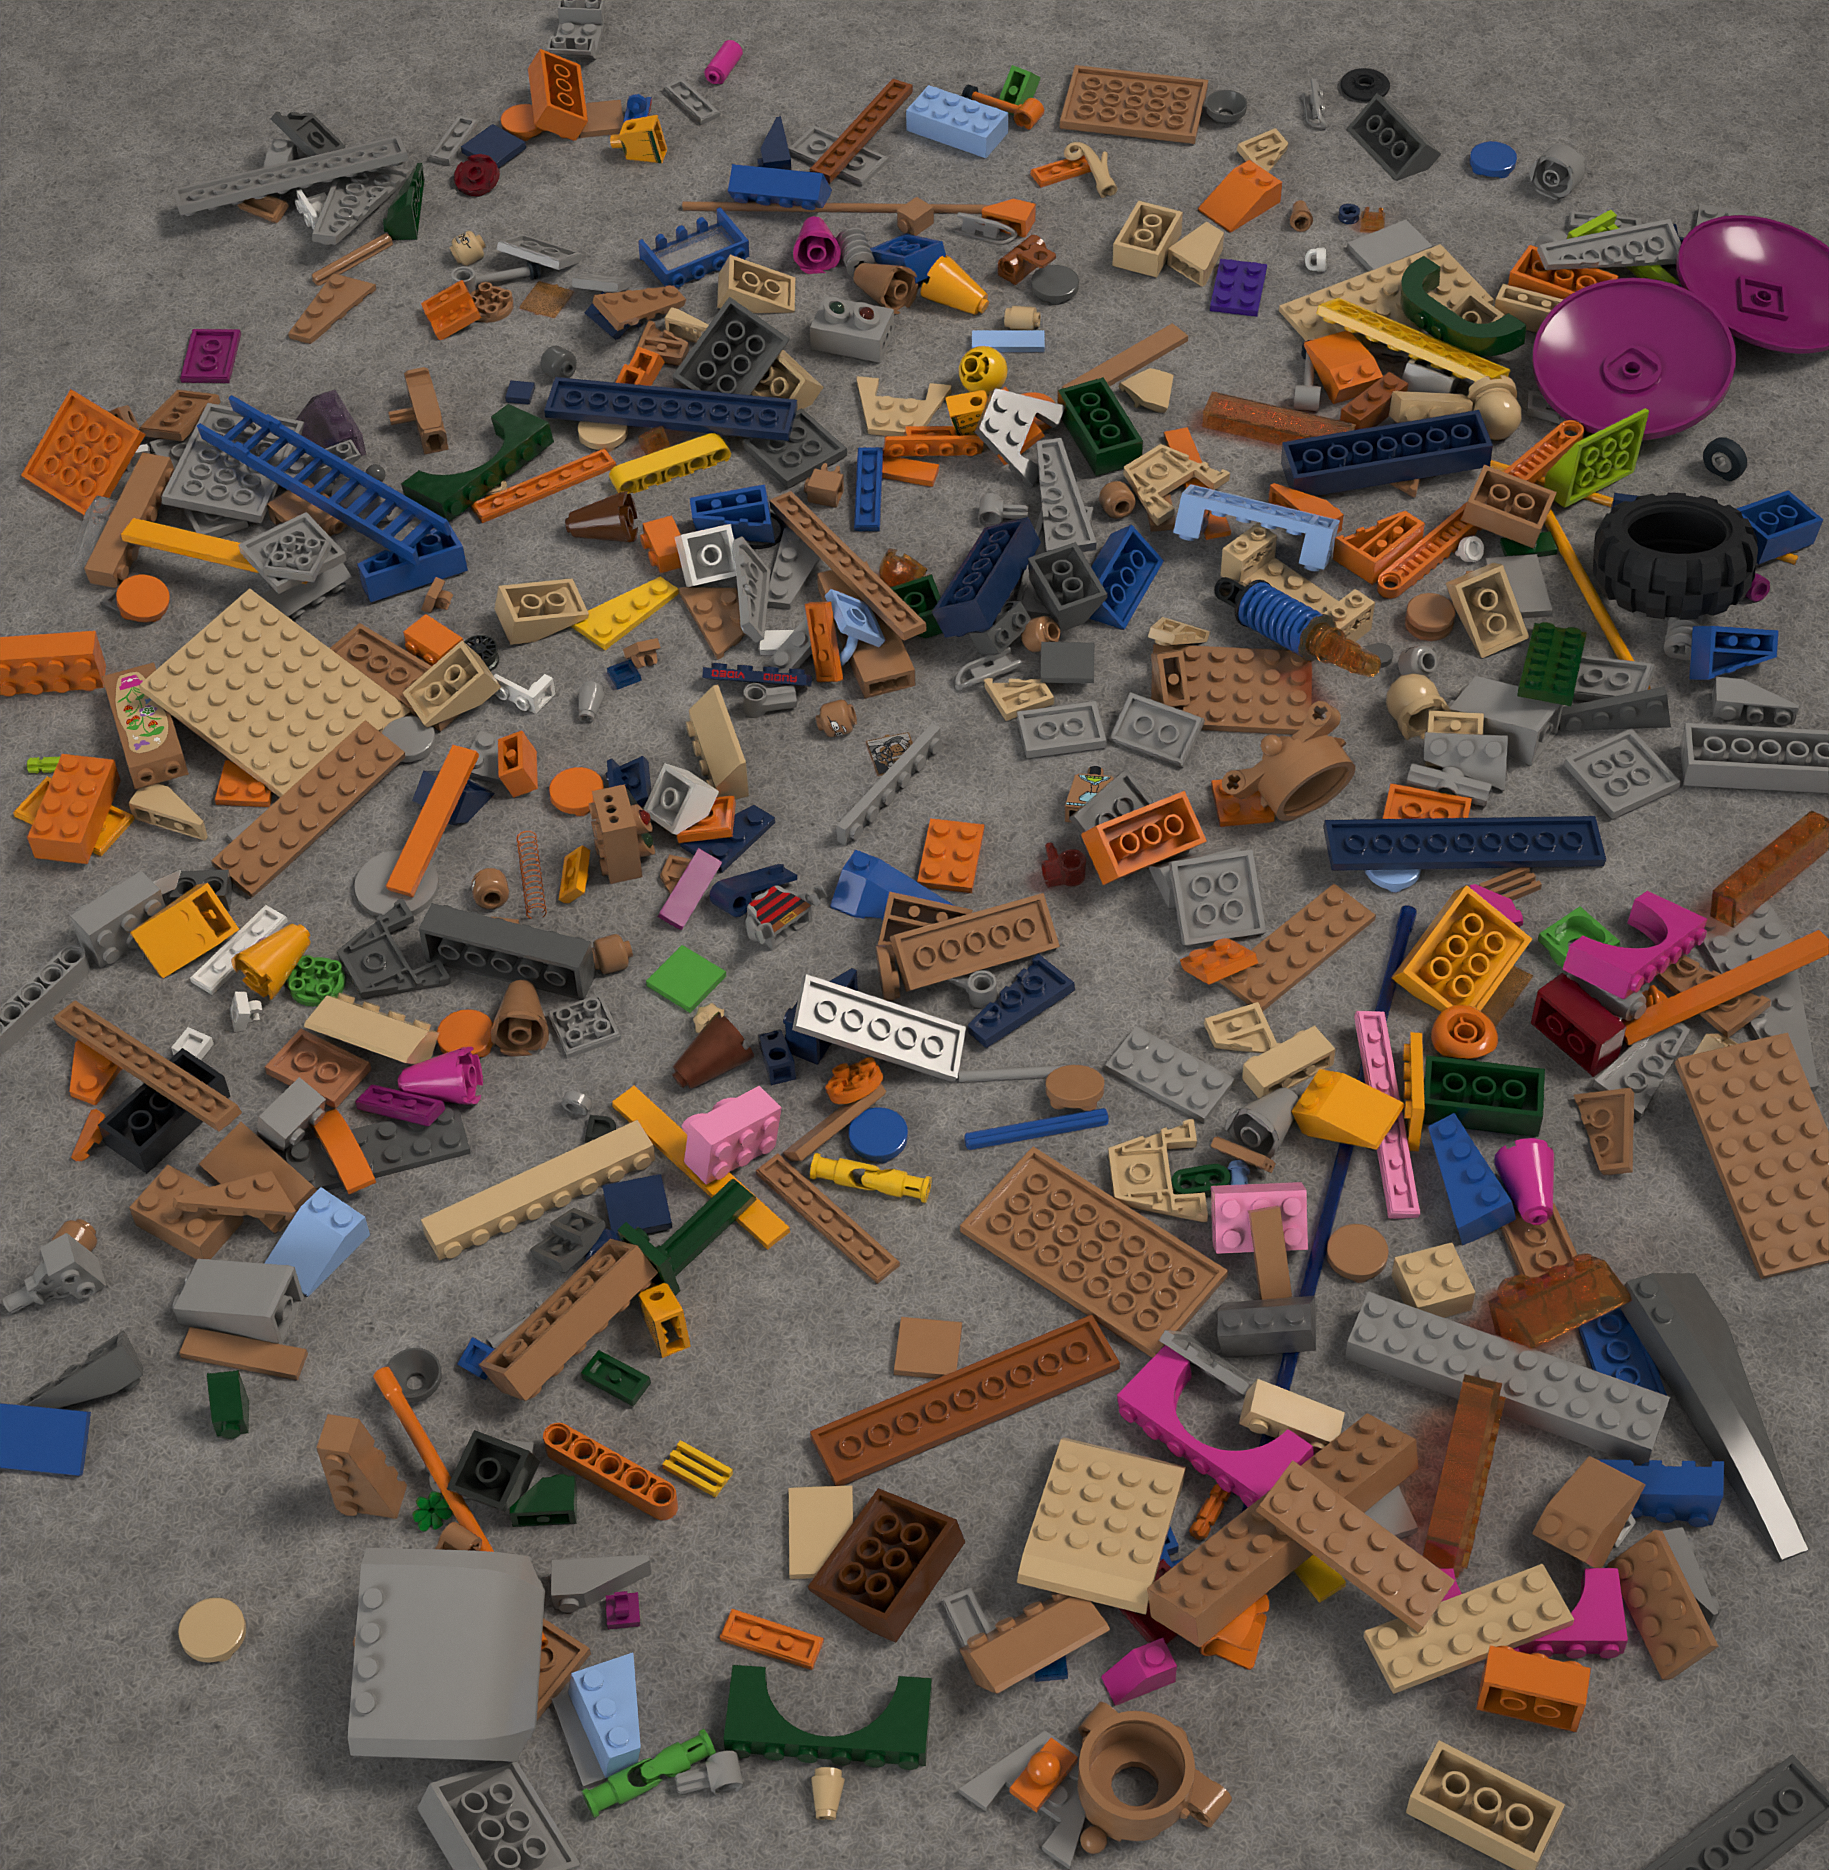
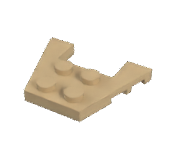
M857 376V387L867 431L871 435L905 436L906 426H927L932 420V416L942 406L943 401L946 399L945 397L951 394V385L930 383L926 400L876 396L879 378Z
M1162 444L1124 466L1123 471L1125 478L1157 526L1174 516L1175 508L1162 498L1169 492L1194 477L1212 490L1217 489L1230 480V473L1222 469L1219 472L1209 468V463L1202 462L1200 464L1189 459V455Z
M1194 1119L1185 1120L1183 1125L1167 1130V1127L1163 1128L1161 1133L1144 1138L1140 1136L1108 1148L1113 1197L1131 1208L1207 1222L1208 1212L1205 1193L1173 1194L1167 1149L1196 1147L1197 1138Z

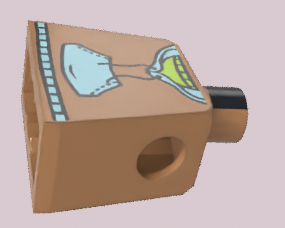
M1099 766L1089 767L1087 774L1075 775L1065 805V822H1071L1069 818L1114 778L1103 775L1104 771Z

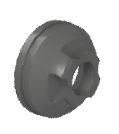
M1219 90L1210 94L1206 99L1207 114L1217 122L1233 123L1241 119L1246 113L1247 100L1236 91ZM1230 112L1232 115H1222L1220 113Z
M409 1348L400 1351L390 1359L386 1366L390 1367L402 1388V1393L406 1400L411 1403L430 1397L438 1389L442 1379L439 1360L433 1353L423 1348ZM419 1375L424 1377L425 1383L421 1388L413 1390L407 1387V1381L412 1376Z

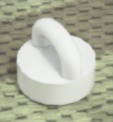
M1325 247L1310 249L1306 253L1305 264L1309 270L1325 272L1327 270ZM1312 255H1317V265L1311 264Z
M1465 537L1460 541L1455 555L1461 557L1465 562L1479 561L1484 554V545L1478 537Z

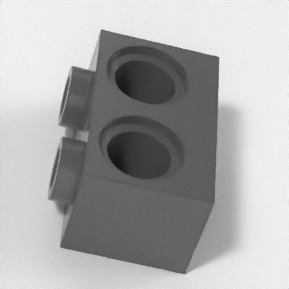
M1006 601L990 629L984 632H969L968 634L980 654H1001L1025 630L1031 618L1021 601Z
M229 869L181 871L176 888L170 891V902L172 903L196 885L208 883L225 909L230 911L233 883Z

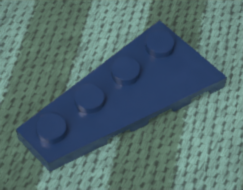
M1038 953L1032 959L1033 964L1028 969L1023 968L1017 974V980L1010 987L1005 986L999 993L1000 997L994 1003L990 1002L967 1025L968 1033L985 1048H988L1075 991L1074 982Z

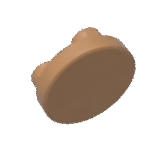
M483 282L479 284L478 289L470 293L482 317L477 320L479 322L489 323L502 320L513 310L514 303L510 290L492 286L489 282Z
M892 944L876 945V960L883 1000L894 1001V999L900 998L898 971L895 968Z
M1066 1065L1053 1070L1046 1078V1094L1050 1099V1105L1055 1109L1067 1107L1081 1108L1084 1111L1094 1110L1097 1107V1102L1104 1094L1103 1076L1097 1070L1083 1065Z
M1362 1224L1345 1225L1337 1229L1329 1238L1327 1262L1342 1277L1357 1283H1363L1380 1274L1385 1268L1389 1252L1388 1245L1384 1237L1372 1227Z

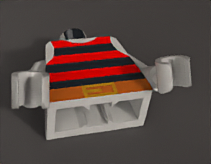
M814 885L807 892L803 893L785 890L780 886H773L765 893L761 891L751 893V903L747 906L748 917L745 920L749 939L759 941L760 944L766 943L771 950H774L812 922L811 905L817 907L821 904L820 899L828 897L822 885Z

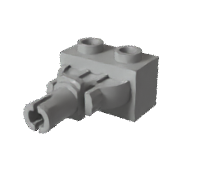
M65 1233L40 1247L44 1262L36 1268L33 1275L24 1280L26 1286L5 1296L3 1303L8 1312L15 1314L33 1302L43 1305L52 1299L71 1295L77 1299L91 1297L97 1291L106 1287L99 1259L68 1233Z

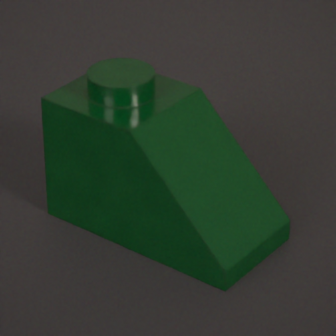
M239 1370L207 1373L211 1420L216 1435L226 1439H234L239 1437L240 1434L249 1433V1399Z
M556 1474L552 1477H542L510 1507L509 1514L512 1526L577 1524V1486L575 1476Z

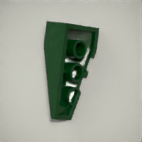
M422 163L416 164L388 208L387 218L383 219L384 232L388 233L392 240H417L425 182Z

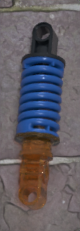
M1223 577L1216 582L1214 588L1215 596L1235 608V618L1240 625L1259 632L1263 636L1303 657V660L1307 662L1319 660L1325 664L1332 663L1351 673L1365 677H1374L1379 672L1381 667L1380 658L1361 647L1360 644L1346 638L1345 633L1337 628L1336 622L1333 621L1331 616L1321 614L1317 610L1306 606L1304 603L1272 587L1265 580L1258 579L1247 585L1244 582Z

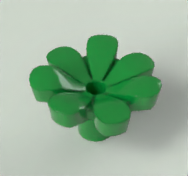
M432 1491L428 1498L422 1496L417 1498L416 1504L419 1509L415 1510L412 1514L414 1521L418 1522L419 1529L427 1531L430 1525H432L434 1530L440 1528L443 1525L441 1519L448 1520L451 1518L452 1511L448 1509L449 1505L444 1496L441 1497L439 1492Z

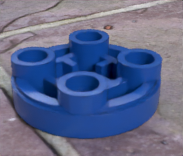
M1489 141L1480 143L1472 149L1470 154V165L1472 171L1477 175L1506 178L1516 166V152L1510 146L1501 142Z
M875 1107L867 1109L852 1120L849 1126L850 1146L857 1155L866 1160L887 1163L904 1150L908 1141V1128L905 1120L897 1112L888 1108Z

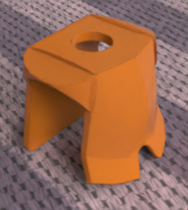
M1264 1594L1199 1647L1200 1654L1204 1656L1217 1655L1243 1668L1252 1669L1255 1665L1267 1616L1264 1613L1269 1610L1268 1596Z

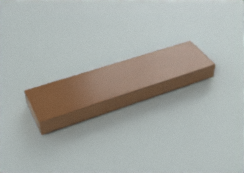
M880 1084L872 1093L858 1101L843 1104L783 1152L784 1156L789 1161H802L884 1096L886 1090L883 1085Z
M190 1327L179 1354L181 1358L298 1380L308 1352L307 1349Z

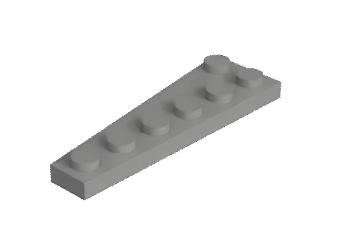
M1665 219L1540 244L1537 251L1545 270L1676 264L1681 242L1671 219Z
M1062 438L1037 441L1045 552L1074 542L1077 543L1082 552L1096 550L1097 542Z

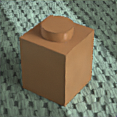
M915 197L897 210V225L903 233L917 236L934 224V207L918 197Z

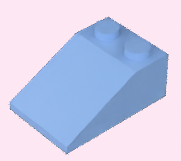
M320 1187L299 1208L264 1264L295 1267L302 1293L309 1297L370 1236L366 1218Z

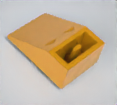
M204 883L190 889L136 927L130 934L159 976L165 978L237 932L239 928L210 885Z

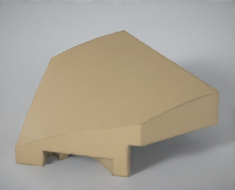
M1149 368L1121 382L1118 387L1122 392L1127 391L1135 402V408L1141 405L1153 411L1165 413L1169 406L1174 375Z

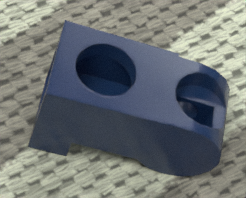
M782 1030L758 1034V1043L771 1086L796 1080L794 1059Z

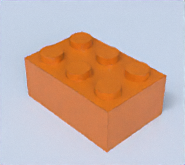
M1490 1645L1482 1672L1476 1709L1577 1732L1586 1706L1591 1668L1584 1667L1575 1661L1562 1662L1549 1659L1540 1653L1526 1654L1517 1652L1508 1646L1495 1647Z

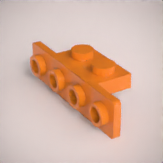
M906 426L905 436L885 437L883 456H974L982 453L984 442L978 435L956 436L954 426Z

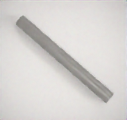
M1066 1065L959 1071L958 1077L959 1083L1047 1078L1053 1070Z

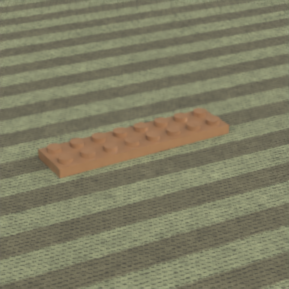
M363 721L211 860L212 866L217 870L229 869L232 882L253 898L405 758V752L369 722Z

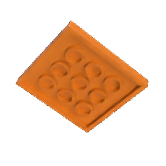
M70 389L21 476L95 521L146 434Z

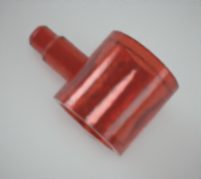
M1048 842L1045 845L1048 860L1041 862L1044 880H1048L1045 882L1047 888L1059 885L1073 887L1083 883L1086 876L1085 855L1075 849L1065 850L1058 855L1054 844Z

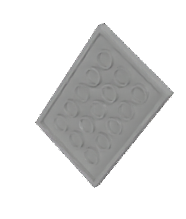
M207 403L197 425L201 423L224 436L244 417L234 412L232 407ZM272 416L281 421L284 426L302 436L304 431L303 421ZM252 422L231 442L236 443L238 441L244 444L262 427ZM196 425L162 494V504L262 523L268 510L267 503L272 501L279 484L203 440ZM269 433L250 450V453L259 457L279 437ZM287 443L267 463L277 467L296 447Z

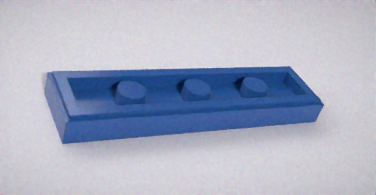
M883 447L858 448L854 531H880Z

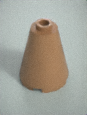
M862 263L854 271V283L881 307L894 309V314H900L897 310L903 306L909 308L918 292V284L915 283L917 275L911 268L906 266Z
M516 980L508 986L492 1024L491 1041L494 1045L496 1044L500 1047V1052L512 1057L532 1055L528 1051L538 1050L539 1048L541 1051L545 1048L549 1040V1028L535 986L526 980Z

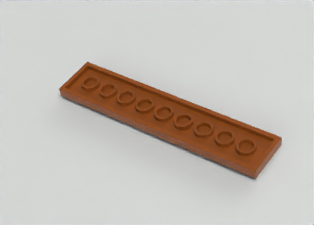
M1091 1314L810 1431V1438L834 1485L843 1486L1120 1369V1362Z

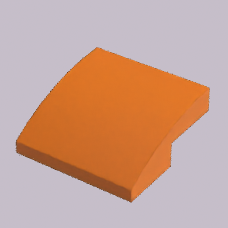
M463 280L421 303L425 315L431 322L435 335L439 340L449 337L482 318Z

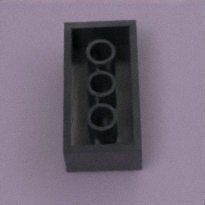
M184 1048L169 1060L226 1098L230 1097L225 1077ZM143 1083L102 1120L98 1126L106 1146L148 1174L203 1121Z

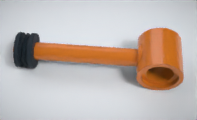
M969 84L965 86L962 92V97L1013 113L1015 123L1020 127L1025 126L1024 128L1029 130L1044 115L1042 103L1035 98H1028L1023 104L1018 106L979 93L977 87Z

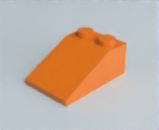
M1248 160L1234 168L1199 206L1198 211L1231 233L1280 203L1282 181L1251 160Z
M1347 330L1304 342L1308 356L1333 404L1356 398L1383 377L1374 356Z

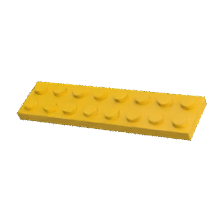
M1339 297L1318 305L1316 314L1322 316L1325 322L1341 324L1345 326V330L1352 333L1360 332L1366 335V339L1373 342L1381 341L1387 344V347L1391 350L1409 353L1408 356L1412 359L1426 360L1436 369L1452 371V375L1457 378H1468L1476 382L1489 376L1490 380L1501 379V375L1509 376L1510 369Z

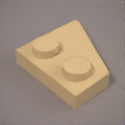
M1274 128L1239 143L1237 151L1245 161L1251 160L1269 172L1286 152L1288 142Z

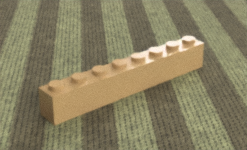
M636 1120L421 1219L424 1234L439 1261L446 1257L454 1258L463 1249L472 1245H482L491 1236L500 1232H510L521 1222L528 1219L536 1220L549 1209L564 1207L570 1203L571 1199L577 1196L592 1194L599 1186L607 1182H618L625 1174L635 1169L643 1170L647 1168L651 1162L655 1161L654 1146L639 1121Z

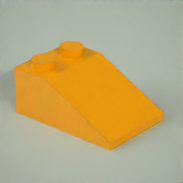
M1319 1069L1291 1112L1301 1132L1309 1137L1377 1150L1405 1106L1403 1102L1351 1076L1340 1072Z

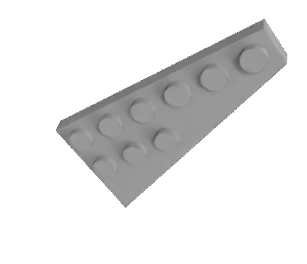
M384 166L378 171H363L354 177L342 176L336 178L332 183L313 230L312 242L324 245H336L406 182L410 175V170Z

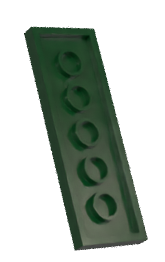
M1548 622L1534 623L1517 696L1571 707L1587 633L1575 627L1565 629L1555 627L1554 624Z

